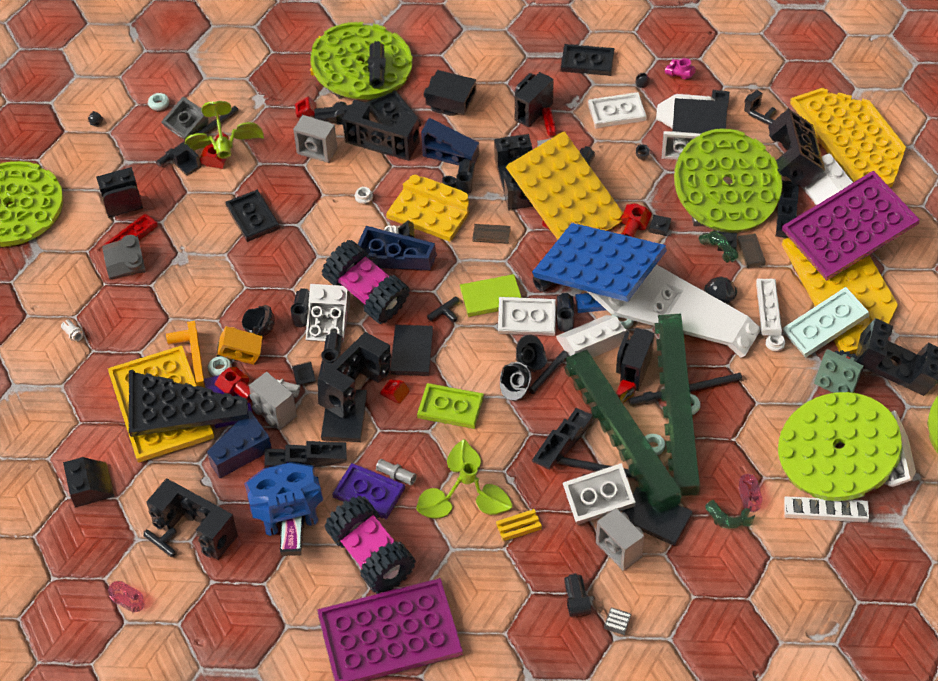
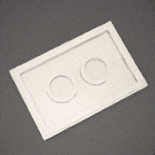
M638 92L588 100L595 128L646 121L647 116Z
M499 297L498 334L555 336L556 299Z

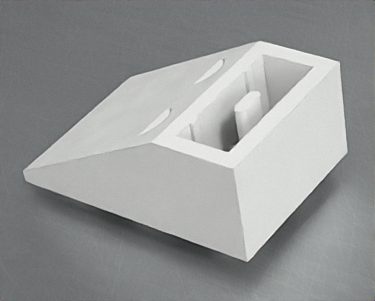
M310 284L305 340L325 341L326 335L338 333L340 336H343L344 342L351 294L344 286Z

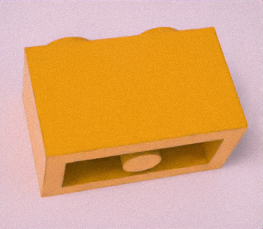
M226 326L220 336L217 355L254 365L260 356L262 336Z

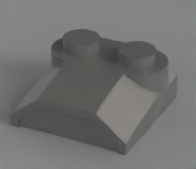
M182 97L161 123L171 132L186 140L197 129L205 127L209 119L202 114L199 106Z
M127 235L120 241L102 246L109 280L146 272L138 236Z

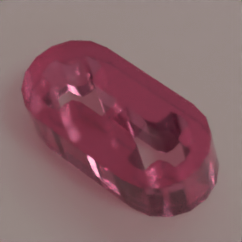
M744 474L740 477L738 484L742 503L747 511L756 512L762 505L759 484L754 475ZM745 482H748L749 485H751V489H748L747 484H745ZM750 496H752L753 501L756 502V504H753L752 501H749Z
M115 581L108 587L111 600L131 612H138L144 608L145 600L142 593L122 581ZM115 590H117V591L122 590V592H123L124 595H122L121 593H116V594H115L114 591H115ZM130 599H132V600H134V601H136V600L138 599L139 602H138V603H136V602L131 603Z

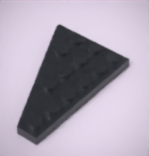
M129 370L130 437L248 419V402L244 397L232 396L228 393L220 394L213 392L212 389L192 386L188 383L184 385L176 383L172 379L160 376L155 377L148 373L144 375L136 373L134 370Z

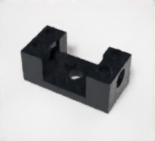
M353 100L342 118L345 143L409 161L420 143L418 117L402 113L395 126L391 127L371 121L369 115L371 112L370 104Z
M788 108L768 125L769 136L774 142L782 143V146L788 150L776 160L780 175L791 179L795 185L806 188L825 172V167L813 124Z
M529 134L494 139V159L508 210L533 207L506 168L509 163L532 150Z
M875 318L860 335L854 361L863 365L864 369L924 396L938 383V347L928 342L917 354L888 341L893 326ZM892 360L897 363V366L893 364Z
M364 332L318 377V404L341 418L351 413L356 406L354 379L360 373L377 383L386 378L391 370L390 345Z
M168 478L163 481L146 501L152 524L159 530L164 529L168 531L178 523L183 515L190 521L195 520L200 523L196 529L197 536L199 537L198 541L200 542L201 552L209 558L213 557L219 560L238 537L233 514Z

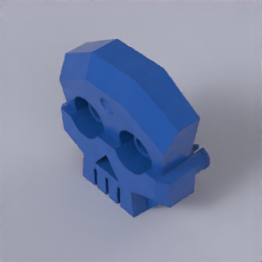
M294 462L262 469L245 482L252 517L264 522L267 535H272L271 528L274 535L278 533L276 522L303 515L307 525H312L311 518L314 525L318 523L316 507L323 501L314 466Z

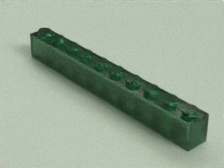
M681 313L658 315V323H654L655 334H659V339H656V349L661 352V355L658 356V367H662V372H659L660 384H664V389H661V399L666 402V406H663V418H667L668 424H664L665 436H669V441H666L667 453H671V459H668V470L673 472V477H670V489H674L675 497L700 495Z
M588 350L566 357V366L564 367L566 375L572 378L575 389L577 391L580 390L584 403L586 405L589 404L593 417L595 419L598 418L603 432H607L612 446L618 449L621 460L627 463L630 474L638 480L641 491L646 492L650 505L652 507L655 506L658 513L681 504V490Z

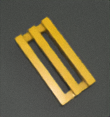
M535 509L496 521V526L503 542L542 529ZM531 523H535V524H533V525H530V526H527V527L522 528V527L525 526V525H528V524H531ZM518 529V530H515V531H511V532H508V533H504V532L509 531V530Z

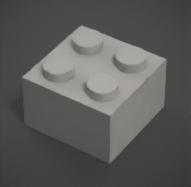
M302 115L293 129L297 154L329 163L337 150L335 125Z
M265 372L249 385V396L253 403L252 409L257 415L261 414L270 426H275L278 430H281L297 417L293 393L268 372Z
M615 508L597 521L596 544L623 571L642 558L644 534L639 527H635L630 522L625 513H621Z

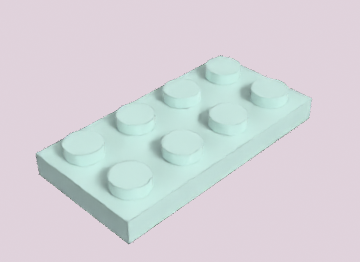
M845 287L782 329L785 335L806 358L869 317V312Z

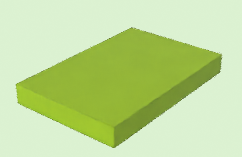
M514 274L460 284V291L468 317L499 311V297L522 298Z
M427 383L417 418L475 429L484 394Z

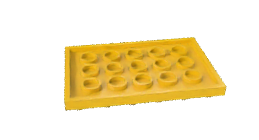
M565 131L506 166L557 240L571 223L609 231L622 223V210Z
M182 345L107 368L128 434L129 370H134L136 373L144 375L148 373L155 377L160 376L172 379L174 382L184 385L188 383L196 386ZM211 425L134 436L130 437L139 463L214 439L215 437Z

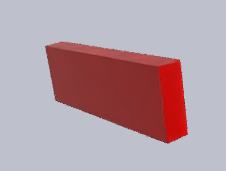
M145 213L104 245L120 241L127 235L138 236L139 240H141L157 228L158 223Z

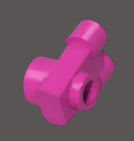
M687 58L680 60L672 59L670 65H667L665 69V74L677 75L682 79L691 78L695 73V66H692L691 60Z

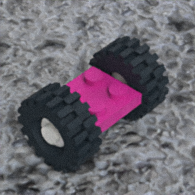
M353 240L344 241L326 259L327 263L323 265L322 276L332 285L344 286L365 304L364 312L378 324L386 323L388 319H392L393 315L398 313L397 311L407 301L406 298L409 297L410 292L409 287L395 275H387L369 260L367 252Z
M357 496L356 499L352 497L350 501H344L342 506L338 505L336 507L337 510L335 512L332 511L330 513L331 517L327 518L325 530L337 546L345 547L362 568L360 570L361 577L374 593L379 594L387 592L388 589L389 591L393 590L396 585H401L400 582L405 581L407 575H411L413 572L411 569L415 568L414 563H416V560L402 542L394 541L380 524L378 519L380 515L366 497Z

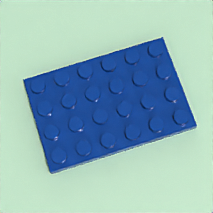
M571 223L532 273L535 278L628 302L666 253L667 249L666 245Z

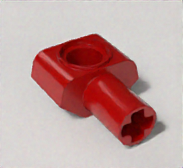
M222 132V136L229 140L228 135ZM219 133L217 134L214 140L215 142L217 141V138H219ZM211 143L205 146L199 160L204 166L223 168L227 158H219L217 151L214 150V146Z
M636 203L627 204L621 216V221L625 224L621 235L634 237L637 230L644 231L652 213L642 205Z
M228 367L219 375L215 382V386L219 390L232 396L238 394L240 397L246 398L248 403L252 401L249 396L250 389L247 385L249 377L240 369Z

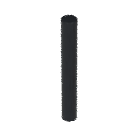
M565 350L556 357L529 387L530 393L535 394L569 356Z

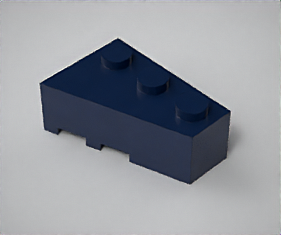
M428 118L421 131L423 157L458 166L464 159L476 162L479 156V142Z
M249 410L248 419L239 420L207 451L211 467L218 477L222 478L263 456L265 448L272 449L268 434Z

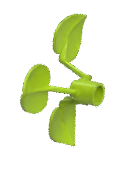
M226 101L207 102L201 108L202 114L205 117L216 116L219 138L215 142L212 136L208 137L204 133H197L188 136L185 144L194 151L205 148V146L212 143L219 158H228L231 156L234 138L239 140L264 139V135L259 125L246 122L239 124L237 129L232 130L229 141L226 137L222 136L219 115L228 114L232 109L231 104Z
M463 439L453 447L447 458L449 469L453 472H460L449 494L445 497V494L439 489H427L420 495L416 509L420 514L428 518L439 519L447 516L452 510V504L448 499L451 498L460 482L466 485L475 483L477 493L480 494L476 498V505L483 513L495 515L508 511L512 508V503L508 495L496 485L486 484L482 490L480 489L479 478L476 477L477 470L481 464L480 457L468 442Z

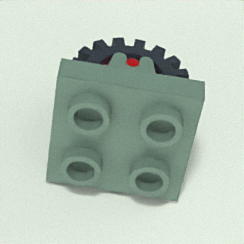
M827 349L814 384L833 393H854L864 369L863 365L854 361L856 356L854 353L851 355L849 351L844 353V350L833 352Z

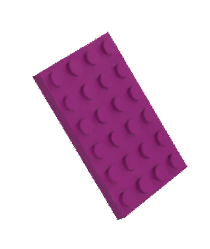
M873 170L782 226V230L824 279L828 281L917 226L920 220Z
M441 578L317 609L334 681H366L463 655Z

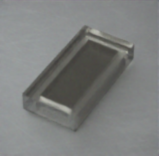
M474 224L472 241L509 244L511 226Z
M756 233L738 236L737 241L746 267L764 266L766 261Z

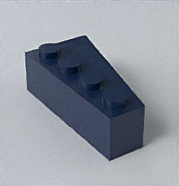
M365 226L358 245L367 252V258L379 268L431 270L437 256L435 243L370 226Z

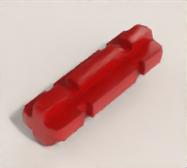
M550 107L543 108L542 115L547 135L550 137L556 136L557 129Z

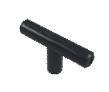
M771 107L765 115L750 110L749 116L770 125L774 121L771 117L777 110Z
M453 297L428 314L427 319L433 321L444 314L451 322H456L458 317L450 309L459 303V298Z
M173 527L160 538L150 530L144 531L143 536L171 558L176 556L177 552L166 544L177 534Z

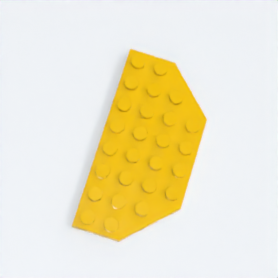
M823 88L791 98L790 104L799 116L813 124L817 140L826 152L832 155L853 183L874 170L890 188L893 187L906 146L869 100L862 99L860 101L852 99V96L839 92L836 95L829 93L827 89Z
M790 238L782 240V246L815 307L847 287L869 312V317L833 340L839 352L844 350V353L849 351L850 354H855L861 333L875 318L890 324L898 304L870 255L826 281Z

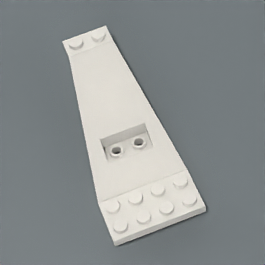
M658 265L653 268L628 302L588 292L612 315L728 345L740 358L747 354L761 330L747 315Z

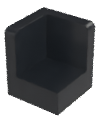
M187 144L172 152L175 166L186 176L201 168L198 154Z

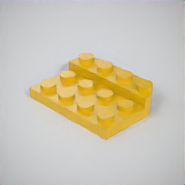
M412 175L403 183V190L387 211L386 217L401 224L409 220L414 223V229L451 242L468 217V194L437 181Z

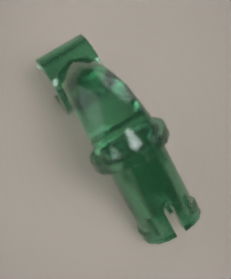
M712 231L699 236V242L702 245H718L724 252L722 257L726 263L729 261L732 263L738 258L737 251L731 248L726 238L719 232Z
M711 500L705 505V509L714 519V524L722 528L735 529L742 525L751 526L755 515L747 517L750 509L747 508L742 510L740 516L732 518L722 511L715 500Z

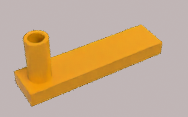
M195 321L187 322L188 330L166 333L167 343L169 345L190 341L196 385L206 388Z

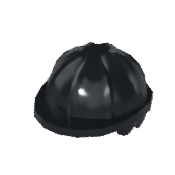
M719 276L713 278L704 288L706 293L726 304L733 301L737 295V288L727 277Z
M263 305L258 306V308L248 309L242 318V327L247 332L259 336H265L270 333L275 325V317L271 307Z
M532 334L524 335L517 342L515 358L517 362L526 365L530 372H536L547 364L544 346L539 338Z
M511 362L503 366L500 375V389L505 398L519 400L527 393L532 377L526 365L521 362Z

